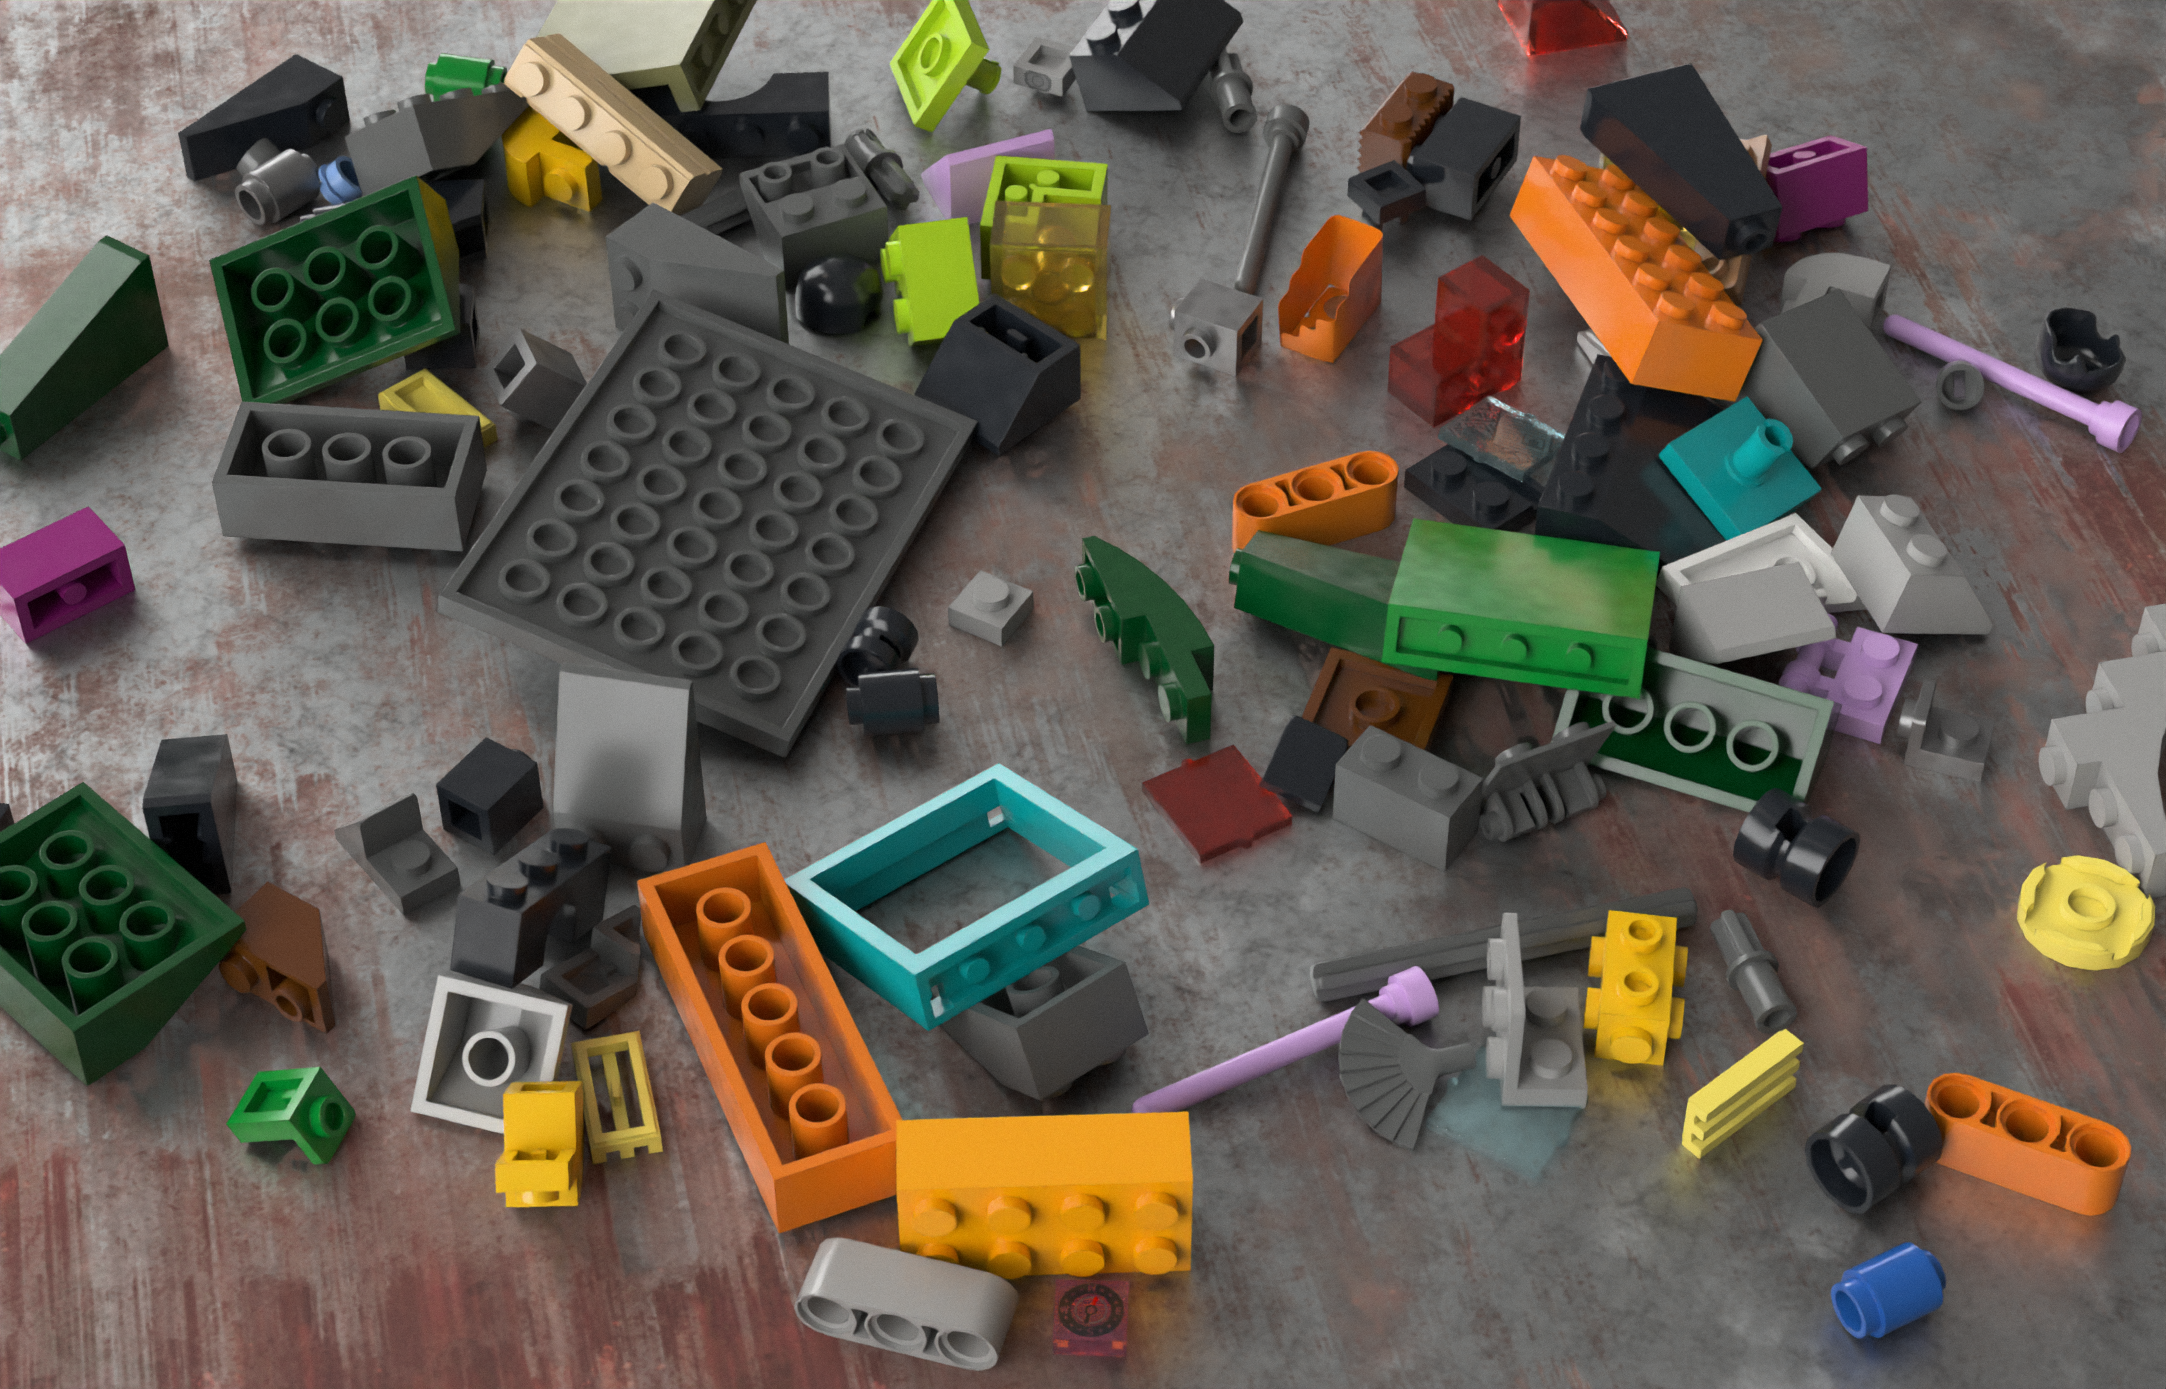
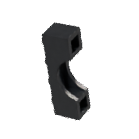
M828 72L774 73L762 88L752 94L727 101H705L701 110L680 112L668 84L629 90L710 159L792 157L812 153L820 148L831 147V107Z
M485 179L424 181L446 200L459 250V269L468 264L487 259L491 223ZM459 283L460 334L405 355L406 370L476 368L480 328L474 286Z

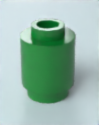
M440 53L437 63L429 62L427 66L425 93L433 95L434 102L440 101L439 97L441 95L462 88H472L474 96L482 95V89L504 82V78L508 73L507 68L495 65L493 59Z

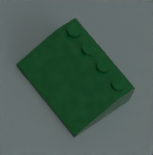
M417 175L209 260L242 402L285 404L460 334L459 250L446 200Z
M82 782L0 832V1006L86 1086H89L144 1050L247 929L245 921L86 783Z

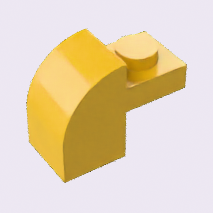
M529 105L502 134L507 183L510 192L518 201L531 208L543 196H547L591 212L602 201L598 162L585 151L580 150L577 144Z
M583 1081L512 1082L503 1093L504 1152L495 1163L496 1193L506 1192V1207L578 1206L582 1189L584 1160Z

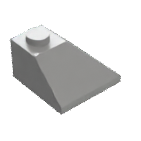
M457 972L438 975L410 1112L504 1134L503 1093L512 1082L557 1081L573 1005L527 984L520 983L513 989Z

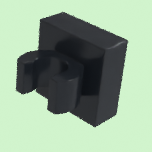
M1392 160L1349 177L1347 196L1363 210L1361 215L1363 223L1373 226L1382 232L1384 223L1395 220L1401 226L1406 224L1409 213L1424 208L1426 205L1427 189L1399 163Z

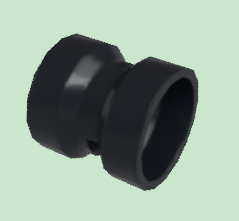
M879 606L868 609L857 623L854 637L846 642L837 659L838 671L842 678L854 687L858 686L857 673L902 669V664L909 660L919 641L917 629L904 614L892 608Z

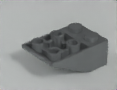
M503 82L482 89V95L474 96L472 88H462L441 95L439 97L440 101L432 102L430 94L412 96L397 102L398 112L396 110H387L365 117L363 119L364 128L345 136L362 195H368L414 175H417L423 181H436L475 164L529 106L527 98H520Z

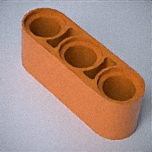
M1363 451L1241 487L1235 493L1233 499L1231 545L1233 552L1235 553L1237 548L1244 549L1258 530L1330 546L1389 527L1394 521L1396 514L1399 473L1396 461L1382 452Z
M1957 1072L1943 1074L1935 1078L1928 1086L1924 1105L1933 1115L1940 1129L1943 1142L1941 1158L1936 1163L2078 1214L2100 1215L2111 1210L2118 1201L2131 1156L2129 1140L2118 1128L2098 1119L1967 1074Z

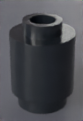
M918 668L857 673L858 686L846 687L849 725L861 724L863 737L924 731V725L940 722L935 673L919 674Z

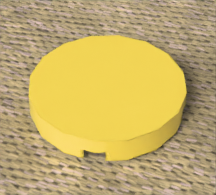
M2079 855L2062 857L2060 864L2045 868L2046 863L2034 868L2022 884L2018 900L2017 921L2025 938L2044 956L2067 967L2092 971L2119 968L2138 958L2151 939L2155 922V904L2150 894L2147 899L2145 894L2138 888L2140 881L2126 869L2109 861Z

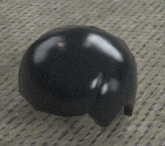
M830 253L814 259L803 269L798 279L795 294L797 318L811 329L829 334L860 332L863 329L868 314L872 310L873 314L880 313L881 301L884 295L881 275L863 258L846 253Z
M2069 307L2050 310L2042 321L2035 342L2034 354L2037 368L2053 384L2073 392L2090 393L2108 388L2116 382L2126 362V357L2119 347V335H2112L2109 339L2100 336L2096 326L2097 317L2089 311Z

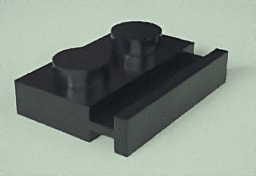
M1466 434L1462 435L1461 439L1466 440L1468 444L1463 445L1459 443L1458 447H1452L1450 444H1447L1405 470L1404 488L1453 524L1517 532L1532 523V516L1537 513V506L1545 488L1528 475H1512L1524 473L1521 470L1503 471L1506 468H1517L1516 466L1495 464L1502 466L1501 470L1499 469L1500 467L1491 465V462L1512 464L1509 461L1478 458L1502 456L1481 455ZM1474 442L1482 454H1488V447H1486L1487 451L1485 452V448L1482 445ZM1460 445H1462V446H1471V447H1468V448H1470V449H1468V450H1464V449L1461 448Z

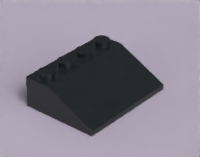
M1597 354L1538 503L1534 535L1660 552L1656 581L1663 566L1725 542L1726 540L1658 456L1670 442L1722 412L1723 409L1702 396L1631 384L1612 357Z

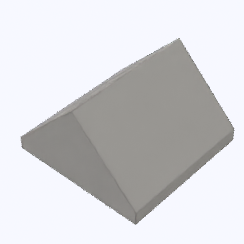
M1794 562L1681 586L1669 650L1670 654L1694 661L1719 664L1836 639V632L1832 620L1800 563Z

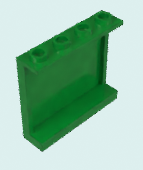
M1413 518L1388 603L1382 662L1639 699L1660 552Z

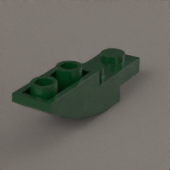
M1096 536L1082 538V564L1076 565L1074 568L1075 582L1081 600L1083 602L1091 601L1094 607V621L1100 640L1103 643L1111 642L1121 665L1139 661L1145 678L1155 679L1158 685V698L1163 716L1167 722H1176L1186 745L1210 739L1214 644L1202 623L1186 602L1162 578L1143 563L1120 548Z

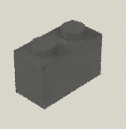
M1370 725L1336 763L1332 818L1445 872L1478 833L1483 778Z

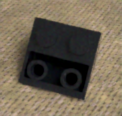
M995 293L954 320L914 395L978 421L974 430L973 440L1000 456L1081 399V345Z

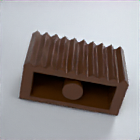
M1414 71L1408 73L1359 131L1362 137L1358 140L1361 144L1358 149L1361 155L1357 158L1360 162L1357 166L1358 174L1392 160H1395L1406 170L1413 148L1417 144L1422 145L1432 132L1437 118L1441 114L1446 115L1453 107L1454 86L1451 83L1435 79L1429 74Z

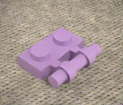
M1828 614L1835 626L1836 632L1838 621L1833 615ZM1857 626L1851 642L1843 641L1836 637V639L1796 647L1798 656L1795 661H1791L1786 665L1779 680V685L1842 704L1835 731L1880 744L1914 665L1918 644ZM1820 666L1838 671L1835 678L1822 676L1818 671Z

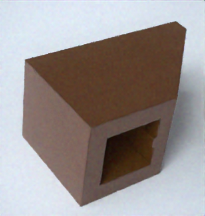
M267 882L235 911L245 921L247 930L221 959L219 964L220 973L225 981L235 990L241 993L251 992L275 1005L278 1011L289 1020L294 1022L302 1020L327 1034L335 1026L329 954L320 911L315 906Z

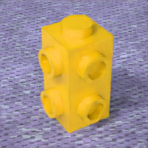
M1609 910L1605 937L1592 936L1588 977L1601 979L1600 989L1587 987L1583 1028L1596 1030L1594 1058L1618 1060L1630 1064L1644 1063L1663 1066L1667 1038H1681L1685 999L1672 997V986L1684 987L1688 947L1675 946L1677 918Z

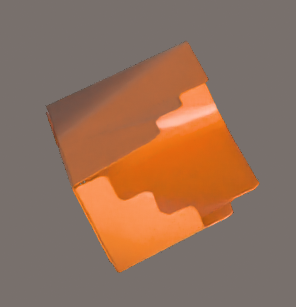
M1333 215L1324 223L1303 250L1300 267L1292 274L1289 289L1278 304L1281 347L1321 361L1335 362L1381 303L1383 233L1379 229L1341 215ZM1336 296H1347L1336 310V319L1329 317L1325 313L1324 304L1327 300Z

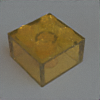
M996 201L990 240L991 296L995 293L1068 338L1107 339L1111 299V205Z

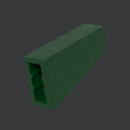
M104 236L94 245L1 353V451L19 460H23L169 346L150 255L110 236Z
M1261 530L1255 533L1244 549H1236L1229 570V584L1237 586L1234 602L1235 609L1383 663L1382 654L1388 603L1400 562ZM1383 663L1432 681H1437L1442 673L1440 670Z

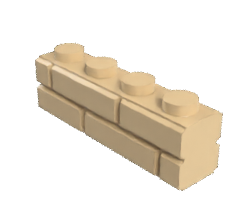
M560 33L547 35L545 38L543 36L530 38L523 45L504 78V84L520 98L526 97L527 103L600 165H607L612 175L648 205L654 202L677 215H682L703 205L722 174L723 169Z

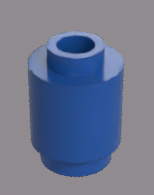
M1904 1242L1846 1270L1842 1275V1281L1832 1286V1304L1840 1322L1851 1335L1859 1339L1867 1335L1880 1338L1939 1309L1943 1303L1946 1277L1941 1264L1931 1252L1921 1250L1913 1243Z

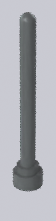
M1281 104L1273 107L1267 114L1263 129L1264 140L1270 149L1233 284V289L1250 295L1256 289L1290 155L1305 144L1310 122L1307 114L1294 105Z

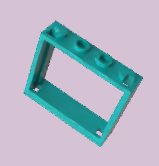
M1000 763L784 879L820 953L927 1031L932 1030L1150 905L1139 851L1136 847ZM1000 806L1001 814L989 820L987 813ZM1007 827L1071 867L917 955L855 912ZM937 985L939 996L930 1000L933 997L931 988Z

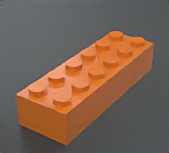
M1558 155L1556 160L1533 156L1509 216L1630 383L1735 402L1763 339L1746 319L1747 314L1737 307L1725 293L1724 285L1714 278L1701 262L1702 257L1692 250L1680 236L1679 228L1669 222L1658 208L1659 205L1616 165H1607L1606 169L1587 166L1584 162L1567 155Z
M766 842L637 880L643 935L778 1233L897 1195L896 1120H902Z

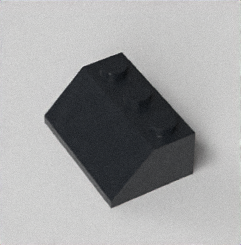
M1110 0L1069 55L1086 111L1183 110L1243 24L1241 12L1224 0Z

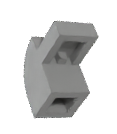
M1820 253L1800 259L1791 265L1785 273L1779 314L1840 289L1872 333L1884 310L1891 265L1846 253Z

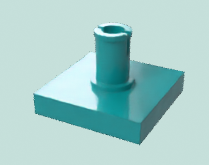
M1747 396L1673 440L1658 455L1726 541L1788 516L1810 502L1822 490L1790 450L1793 445V436L1789 428L1776 419H1765Z

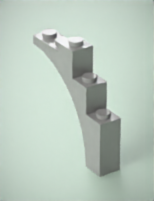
M2166 604L2144 608L2139 632L2132 640L2133 657L2099 662L2093 688L2088 691L2086 696L2087 713L2052 719L2046 745L2039 752V768L2044 782L2049 786L2053 785L2066 810L2089 806L2094 824L2104 829L2115 849L2118 866L2126 869L2140 881L2138 888L2145 894L2147 899L2149 894L2151 898L2166 896V816L2158 779L2159 761L2166 749Z

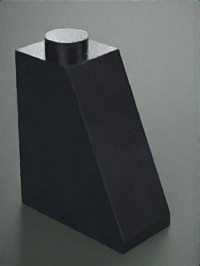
M228 735L162 739L142 804L150 840L214 895L232 893L237 776Z

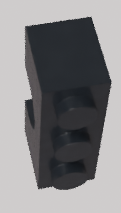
M552 829L458 895L450 970L510 989L520 984L543 966L548 935L575 942L603 920L612 847L590 841L586 833L576 829Z

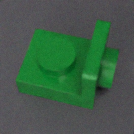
M321 1067L259 1071L226 1125L241 1143L294 1139L313 1164H328L354 1121L356 1113Z

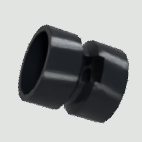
M1773 788L1757 801L1747 815L1736 838L1733 857L1736 863L1764 879L1772 880L1780 876V884L1783 890L1818 908L1837 892L1846 879L1859 850L1860 836L1856 831L1827 815H1821L1813 819L1810 805L1779 788Z
M1887 1084L1881 1086L1849 1110V1114L1839 1115L1813 1133L1806 1141L1805 1155L1807 1165L1815 1182L1829 1199L1840 1208L1851 1213H1864L1893 1193L1899 1187V1183H1907L1939 1160L1943 1150V1142L1940 1129L1924 1103L1909 1090L1896 1084Z

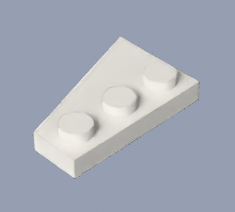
M1797 513L1662 567L1656 581V586L1677 606L1681 586L1799 562L1827 613L1866 610L1865 605L1831 555L1833 548Z

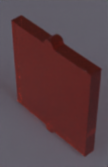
M1234 744L1194 761L1192 759H1184L1180 767L1142 782V792L1199 863L1208 861L1240 846L1244 849H1249L1252 847L1254 840L1292 825L1293 815L1273 792L1259 786L1262 778Z

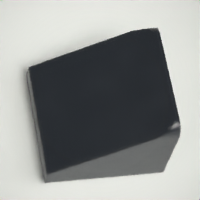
M1292 715L1275 746L1259 786L1318 813L1335 777L1336 763L1345 754L1349 741L1345 737L1315 723Z

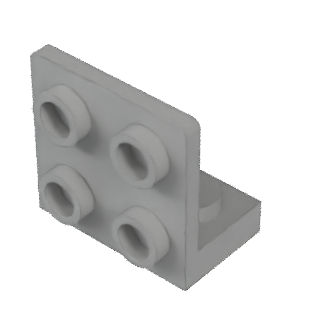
M1503 913L1500 938H1488L1487 976L1488 980H1496L1495 986L1483 987L1482 997L1483 1027H1492V1031H1496V1037L1487 1038V1078L1499 1079L1501 1107L1585 1109L1588 1087L1578 987H1524L1517 913Z

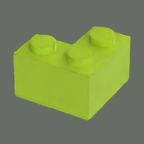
M996 155L980 222L981 279L999 280L1008 283H1038L1045 248L1064 249L1071 252H1101L1108 218V164Z
M967 217L899 225L888 239V242L885 243V249L880 250L884 282H894L896 296L902 295V299H895L893 302L894 317L898 334L907 333L909 347L942 343L954 320L980 304Z

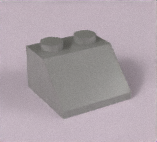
M1890 494L1888 496L1858 495L1831 555L1881 632L1989 635L1993 627L1990 618L1965 575L1913 499L1898 494Z

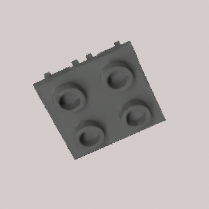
M1614 720L1590 728L1587 722L1577 723L1560 731L1552 738L1553 742L1533 749L1531 744L1527 742L1513 746L1499 754L1495 758V767L1488 776L1483 778L1480 811H1483L1484 814L1480 816V826L1485 837L1489 840L1498 838L1501 842H1505L1531 832L1534 828L1538 830L1546 827L1547 820L1552 823H1558L1564 819V816L1567 819L1596 809L1599 800L1606 797V787L1598 774L1590 776L1586 766L1615 729L1616 724Z

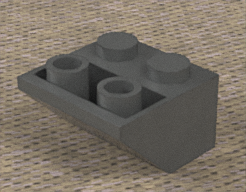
M844 144L820 148L812 153L780 162L767 163L762 167L739 173L740 185L763 257L767 262L784 270L785 291L797 287L800 273L811 261L830 253H846L861 257L870 266L881 263L880 250L885 249V243L889 239L887 206Z

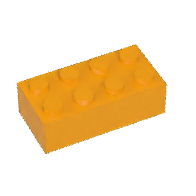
M1188 1112L896 1120V1191L900 1251L986 1271L1003 1279H1016L1029 1275L1069 1274L1076 1277H1087L1097 1273L1142 1272L1158 1275L1169 1271H1191L1193 1172Z

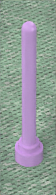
M1893 314L1884 320L1883 329L1888 336L1948 363L1967 361L1974 364L1980 370L1983 379L2089 426L2088 431L2096 436V442L2118 453L2124 452L2138 432L2142 420V411L2122 401L2116 400L2112 404L2107 401H2103L2100 404L2094 403L1900 315Z
M1418 966L1390 976L1388 978V985L1380 988L1379 996L1367 1001L1397 1026L1405 1023L1407 1026L1413 1027L1436 1017L1439 1013V1004L1435 990L1425 972ZM1355 1007L1142 1096L1133 1103L1131 1113L1179 1112L1340 1043L1343 1028Z

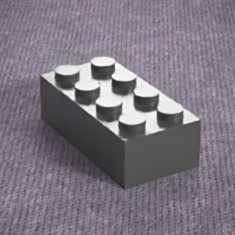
M241 402L212 480L223 536L463 551L487 472L480 418L474 415Z

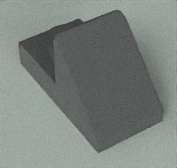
M414 793L391 800L334 830L336 840L403 915L416 910L461 885L458 867L423 830L418 798Z

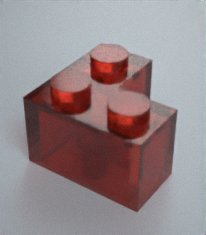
M1483 255L1438 277L1435 323L1390 347L1387 392L1434 428L1456 415L1464 414L1471 407L1501 391L1508 390L1515 383L1521 381L1530 290Z

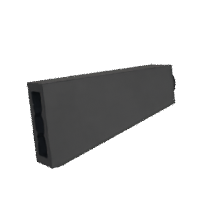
M1692 63L1588 88L1580 124V130L1584 137L1717 259L1724 260L1743 254L1751 255L1772 247L1783 207Z

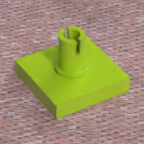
M932 0L889 63L914 126L931 133L965 85L988 95L995 90L1001 77L1002 69L998 66L1000 63L984 58L990 49L968 0Z

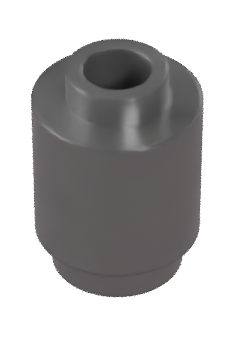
M286 149L243 176L242 184L238 185L235 189L238 205L246 217L257 225H262L267 221L276 223L319 196V182L321 181L318 174L319 169L308 155L300 154L293 149Z

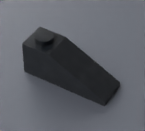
M298 54L293 55L178 133L187 178L197 181L237 169L240 160L247 151L263 138L269 139L279 148L281 153L286 149H293L298 152L315 146L350 121L343 77Z

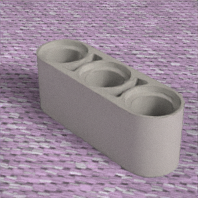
M834 1237L826 1239L819 1245L797 1297L794 1309L805 1325L828 1336L963 1369L981 1371L996 1365L1020 1299L1016 1289L1008 1281L995 1274L848 1238Z

